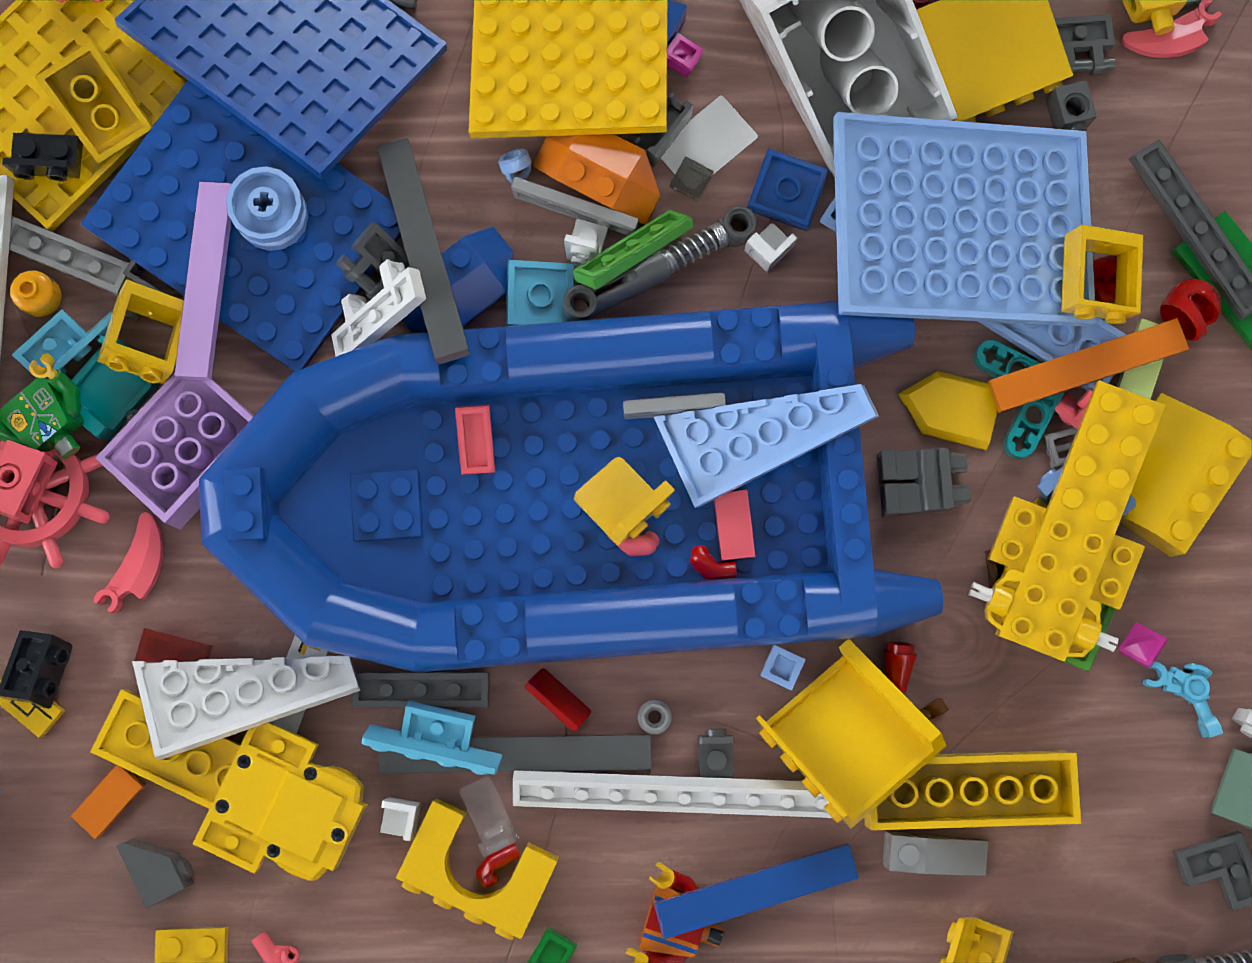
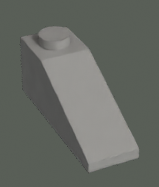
M885 830L882 865L889 871L986 876L988 841Z

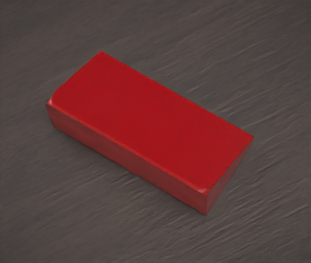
M544 668L540 669L524 685L528 692L572 731L576 732L592 712L589 707Z

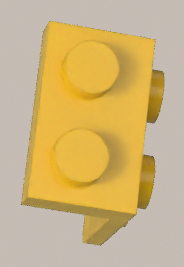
M616 457L576 491L574 501L619 546L629 536L633 540L637 538L648 527L645 521L652 515L657 519L670 507L671 503L668 499L675 489L665 480L658 488L653 490L623 458Z
M960 917L957 923L952 922L949 928L947 942L951 945L947 957L943 956L940 963H1005L1014 931L976 917Z

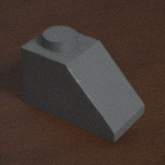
M131 839L116 846L146 909L194 884L192 866L186 858L181 857L179 852L137 839Z

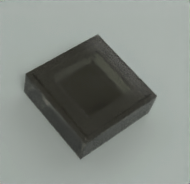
M685 156L670 183V188L698 202L714 171Z

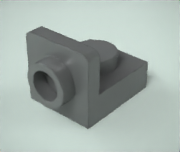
M705 729L706 736H698L699 777H734V736L726 735V729Z

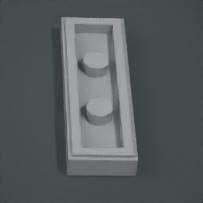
M711 393L628 400L623 402L624 420L651 418L725 406V394Z

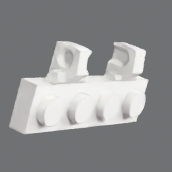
M387 259L379 266L384 289L368 303L365 297L355 294H348L341 300L345 323L331 334L336 356L376 342L426 300L419 269L410 267L405 269L403 263Z

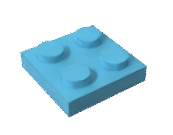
M508 260L506 326L567 322L562 314V304L567 290L574 286V264Z

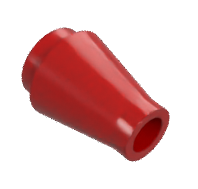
M892 641L888 642L887 649L883 650L886 677L902 693H906L918 654L914 652V644Z

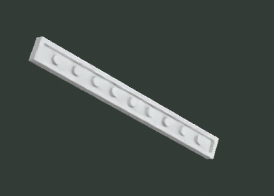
M514 771L513 806L832 818L824 809L828 802L821 794L814 798L801 781Z

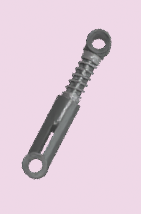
M745 206L732 207L723 218L716 221V224L714 223L709 226L708 231L702 229L700 235L694 233L692 239L686 237L684 243L678 241L677 246L670 245L669 250L662 249L654 252L597 290L586 285L571 287L567 290L563 299V317L566 321L591 320L592 317L670 279L675 269L679 270V266L683 265L686 267L687 262L691 261L694 263L695 258L699 257L702 259L703 254L710 255V251L713 249L718 251V249L726 246H742L748 241L756 227L754 213ZM736 221L741 223L744 231L737 232L733 230L730 222ZM579 299L587 304L588 309L578 312L571 307L570 303L573 300Z

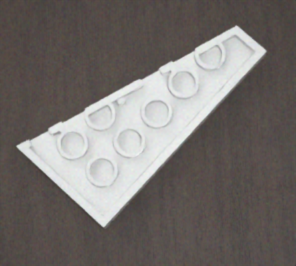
M313 656L306 659L275 657L271 658V660H254L253 658L199 659L197 662L163 660L160 663L132 661L154 755L158 760L360 691L352 660L349 656Z

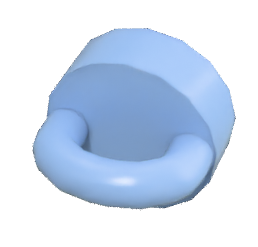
M516 149L499 158L498 164L501 172L505 174L506 179L510 183L513 182L514 177L524 180L529 177L532 161L526 149ZM523 170L519 175H513V173Z

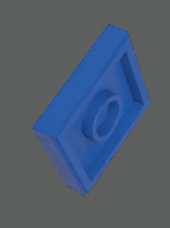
M768 148L747 208L758 215L807 231L829 169Z

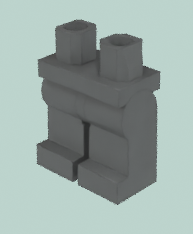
M949 448L903 451H895V449L881 450L877 454L879 484H884L880 488L882 518L947 512L956 506L971 502L969 484L952 486L951 474L967 472L968 464L965 453L949 452ZM904 482H914V483H908V484H898V483H904Z

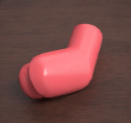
M266 931L251 940L264 963L299 962L300 953L295 947L275 945Z

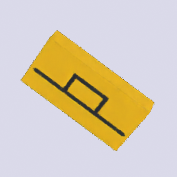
M0 697V706L38 738L44 737L65 712L55 701H53L52 707L47 709L33 703L7 700Z

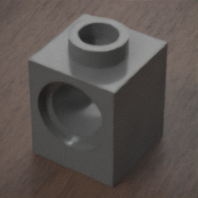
M1087 80L1055 87L1046 99L1054 129L1087 131L1089 125L1097 117ZM1066 107L1073 108L1077 112V116L1071 115Z

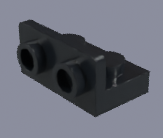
M13 133L11 158H3L2 165L12 172L14 177L24 180H32L34 176H46L54 181H66L67 177L80 178L83 143L78 136Z
M20 630L0 683V697L7 700L33 703L42 708L50 709L57 695L66 664L69 661L73 647L72 644L53 634Z

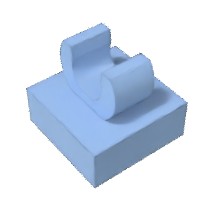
M773 645L759 676L792 691L806 659Z

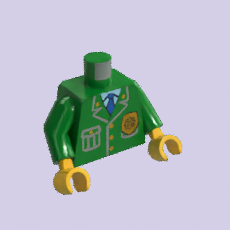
M42 354L40 360L46 367H41L35 360H32L29 365V371L37 378L0 409V440L4 442L10 440L41 452H49L55 448L62 459H67L80 449V446L71 436L84 423V419L80 414V390L60 369L55 370L53 368L55 360L52 355Z

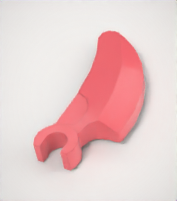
M1202 0L1195 10L1173 20L1175 29L1171 32L1155 35L1154 28L1127 32L1123 35L1121 43L1125 48L1144 56L1153 58L1180 57L1206 45L1209 39L1203 32L1202 27L1214 25L1222 13L1220 11L1215 14L1206 13L1205 10L1210 7L1213 0Z
M144 512L139 516L134 539L121 566L105 589L100 590L94 596L93 602L100 605L105 602L107 597H111L112 603L107 610L110 613L116 614L123 606V598L130 593L144 600L154 587L161 572L164 558L163 537L159 524L152 514Z

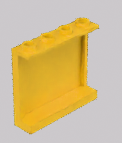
M939 0L917 9L918 16L958 118L952 121L976 123L975 116L985 112L986 117L993 116L1006 110L1004 107L1005 103L1014 100L1017 106L1034 99L1033 92L1043 88L1044 94L1049 93L1055 87L1063 86L1062 80L1073 76L1048 0Z
M848 639L839 647L843 656L769 720L765 722L760 715L756 719L763 728L759 734L771 748L777 745L784 752L780 758L793 773L799 769L806 777L801 781L814 798L821 794L828 802L824 809L837 824L843 820L851 829L947 745L942 733Z

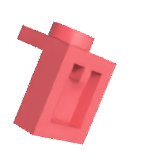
M1089 389L1078 402L1066 393L1055 407V411L1059 414L1061 420L1078 429L1093 391Z

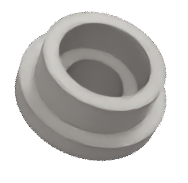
M650 700L639 709L638 722L647 733L660 734L670 726L672 715L669 707L664 702ZM653 710H657L661 714V720L658 723H651L648 720V714Z

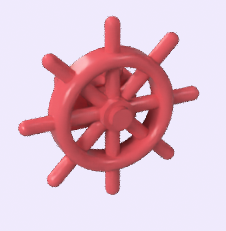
M10 440L6 442L0 441V514L8 517L5 526L0 525V567L10 546L23 548L43 546L50 566L56 569L60 568L64 560L56 542L57 539L69 532L81 517L101 524L109 521L110 515L107 511L87 504L89 497L87 473L103 466L96 459L99 453L82 461L76 453L67 459H62L55 448L49 452H41ZM54 455L61 459L66 468L53 473L58 463L53 459ZM69 481L68 497L49 491V489ZM48 504L61 510L52 520L48 521L43 505ZM32 517L36 528L18 531L21 523L28 524Z

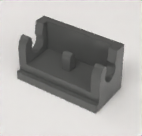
M670 92L667 95V132L639 133L631 142L646 151L650 165L653 168L692 119L693 104L687 100L680 104L676 101L674 92Z

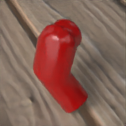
M703 545L695 546L691 550V565L703 578L707 580L736 578L735 562L717 563L708 553L709 549Z
M512 842L490 853L476 869V879L479 878L483 888H488L498 882L495 870L520 858L516 845Z

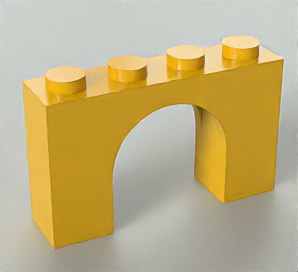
M436 798L432 801L396 879L402 881L401 886L412 893L420 894L423 891L433 896L432 901L440 907L451 910L452 906L464 911L463 916L473 923L482 925L484 921L495 926V932L506 939L513 940L514 937L522 939L559 857L528 842L512 878L505 886L495 892L486 894L468 891L455 880L449 865L451 846L467 812Z

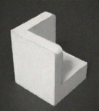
M771 223L760 234L756 232L746 242L744 251L768 273L795 246L798 237L794 234L787 237L775 224Z
M393 797L384 799L381 808L385 809L380 833L403 836L405 841L414 839L416 837L422 803Z

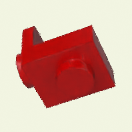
M1109 255L1093 260L1095 301L1115 304L1117 256Z

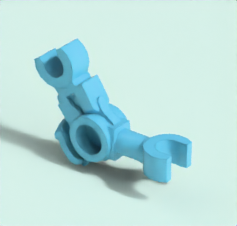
M1155 662L1151 668L1157 672V679L1155 681L1144 679L1142 684L1149 688L1163 686L1162 691L1173 693L1184 698L1188 704H1193L1198 716V728L1203 738H1211L1223 734L1219 721L1212 715L1207 703V699H1210V685L1207 678L1212 675V671L1197 663L1184 665V669L1192 670V673H1185L1183 670L1172 666L1167 671L1164 665Z

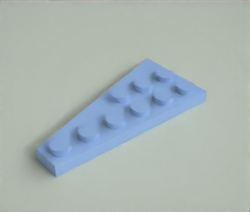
M858 384L799 395H788L780 398L655 416L654 419L692 503L697 508L879 417L865 386Z

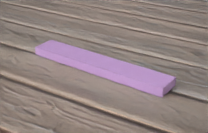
M199 182L174 376L180 379H212L231 227L226 198L232 183Z

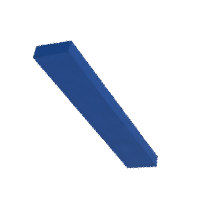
M843 844L654 902V907L662 937L667 939L846 883L859 877L850 845Z

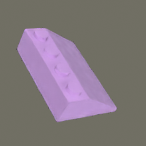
M173 374L99 453L96 459L164 523L181 530L200 509L199 478L254 415L213 379H180Z

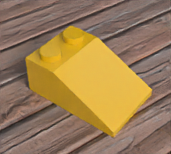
M90 41L35 76V79L97 163L105 160L152 128L151 123L117 69L97 41Z

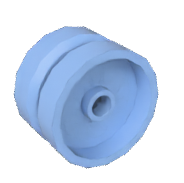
M267 166L251 168L240 174L229 188L226 198L228 216L244 239L255 247L269 251L285 249L297 242L305 232L309 218L307 203L293 179L283 171Z

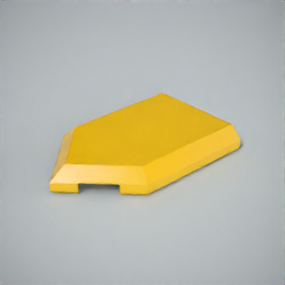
M936 371L897 394L903 405L907 407L921 434L987 450L997 415V407L987 383Z

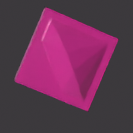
M677 33L668 46L667 66L688 78L702 56L704 49Z
M1135 622L1118 651L1120 654L1150 670L1168 640L1162 635Z

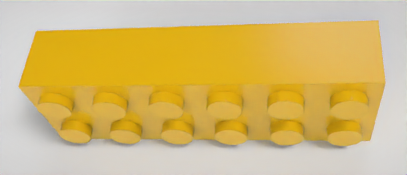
M1058 750L937 754L864 817V826L870 830L1081 824L1077 753Z

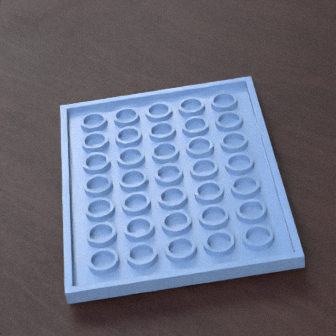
M837 112L833 117L839 315L1091 326L1096 324V317L1093 319H1077L1073 313L1061 312L1065 234L1080 225L1091 226L1086 131ZM1086 251L1084 299L1095 301L1093 252Z

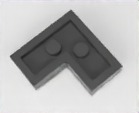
M1235 831L1173 851L1184 885L1190 887L1218 878L1228 909L1234 911L1252 905V858L1242 832Z

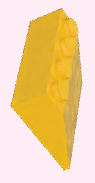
M1160 393L1155 401L1166 406L1131 492V495L1136 500V506L1121 518L1120 523L1167 556L1174 557L1186 554L1252 456V440L1231 425Z

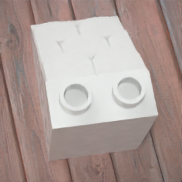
M740 0L792 102L834 177L833 117L837 112L949 121L958 118L913 0Z

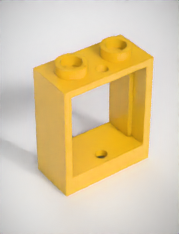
M1080 225L1066 233L1064 240L1061 312L1073 313L1077 319L1105 318V322L1109 324H1122L1126 322V319L1140 314L1143 235L1088 225ZM1086 251L1117 256L1115 304L1084 299Z
M126 279L118 294L97 362L106 364L107 367L114 371H126L138 375L149 383L165 384L174 370L177 359L184 300ZM126 309L173 326L164 360L116 343Z

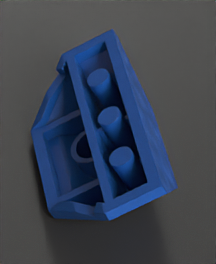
M492 226L462 237L442 253L459 316L464 327L506 295L507 262L513 259V250ZM420 305L402 319L410 331L427 332Z

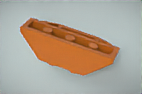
M615 134L546 136L532 165L555 180L615 211L638 218L639 222L644 225L648 223L661 197L646 151Z

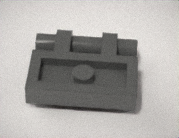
M1111 14L1054 18L1073 76L1075 73L1089 72L1090 75H1101L1103 71L1115 70V57L1104 58L1103 50H1111L1115 45ZM1089 52V59L1075 60L1074 53Z
M371 222L350 246L360 255L356 261L352 262L346 255H342L336 262V265L344 271L343 276L351 283L355 281L365 290V296L370 300L384 289L381 276L374 282L364 273L369 266L373 267L380 275L379 266L387 259L403 263L405 269L410 267L406 251L375 222Z

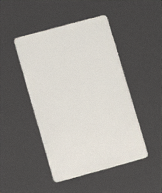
M721 95L688 122L661 159L687 189L693 192L755 141L758 135Z

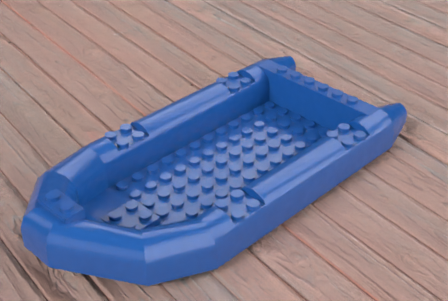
M838 301L464 329L471 355L437 365L428 332L396 334L291 373L199 478L201 544L306 646L413 672L874 637L940 615L943 612V592L939 580L878 570L873 567L860 426L733 490L748 491L756 557L721 561L714 500L701 507H694L654 417L624 420L623 402L628 400L723 393L725 394L726 405L852 386L855 385V368L907 350L914 344V318L839 315ZM490 404L495 472L461 475L455 407ZM616 457L623 458L653 490L658 488L665 480L675 489L668 499L671 503L670 507L657 519L652 515L645 521L648 527L640 535H645L646 532L651 531L657 534L660 540L656 551L648 556L631 557L625 554L574 501L576 491ZM703 545L709 549L708 553L717 563L735 562L736 578L715 580L703 578L691 565V550L695 546Z

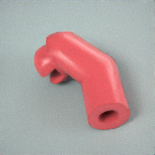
M648 531L645 535H639L634 540L629 536L618 547L631 557L648 556L656 551L660 540L657 534Z

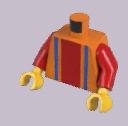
M657 862L656 866L662 870V874L658 878L649 877V880L656 884V888L639 939V949L644 951L640 952L634 948H628L626 954L635 957L633 963H684L688 957L696 956L700 942L719 947L725 928L717 924L667 939L662 937L654 902L699 889V887L691 877L671 870L662 862Z

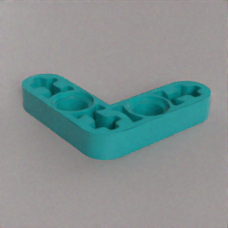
M995 340L983 342L977 347L973 355L976 367L995 378L1010 374L1011 366L1014 363H1021L1026 368L1040 364ZM992 349L995 351L993 356L996 359L1003 361L1007 356L1010 360L1004 365L1003 371H1001L999 367L1002 366V363L997 360L987 363L985 361L986 355L982 352ZM1064 392L1020 406L1003 440V450L1006 455L1018 460L1034 452ZM1034 406L1041 410L1043 417L1039 424H1033L1027 420L1026 410L1028 407ZM1025 429L1029 431H1034L1035 435L1032 432L1026 434L1023 440V444L1027 446V448H1023L1019 451H1016V444L1012 441V439L1016 440L1017 438H1019L1023 434Z

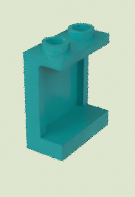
M102 335L98 341L103 344L105 336ZM117 338V344L128 347L125 343H123L120 339ZM101 346L71 381L80 390V414L84 419L83 426L97 438L109 442L161 383H149L138 375L126 371H114L107 367L106 364L97 362Z

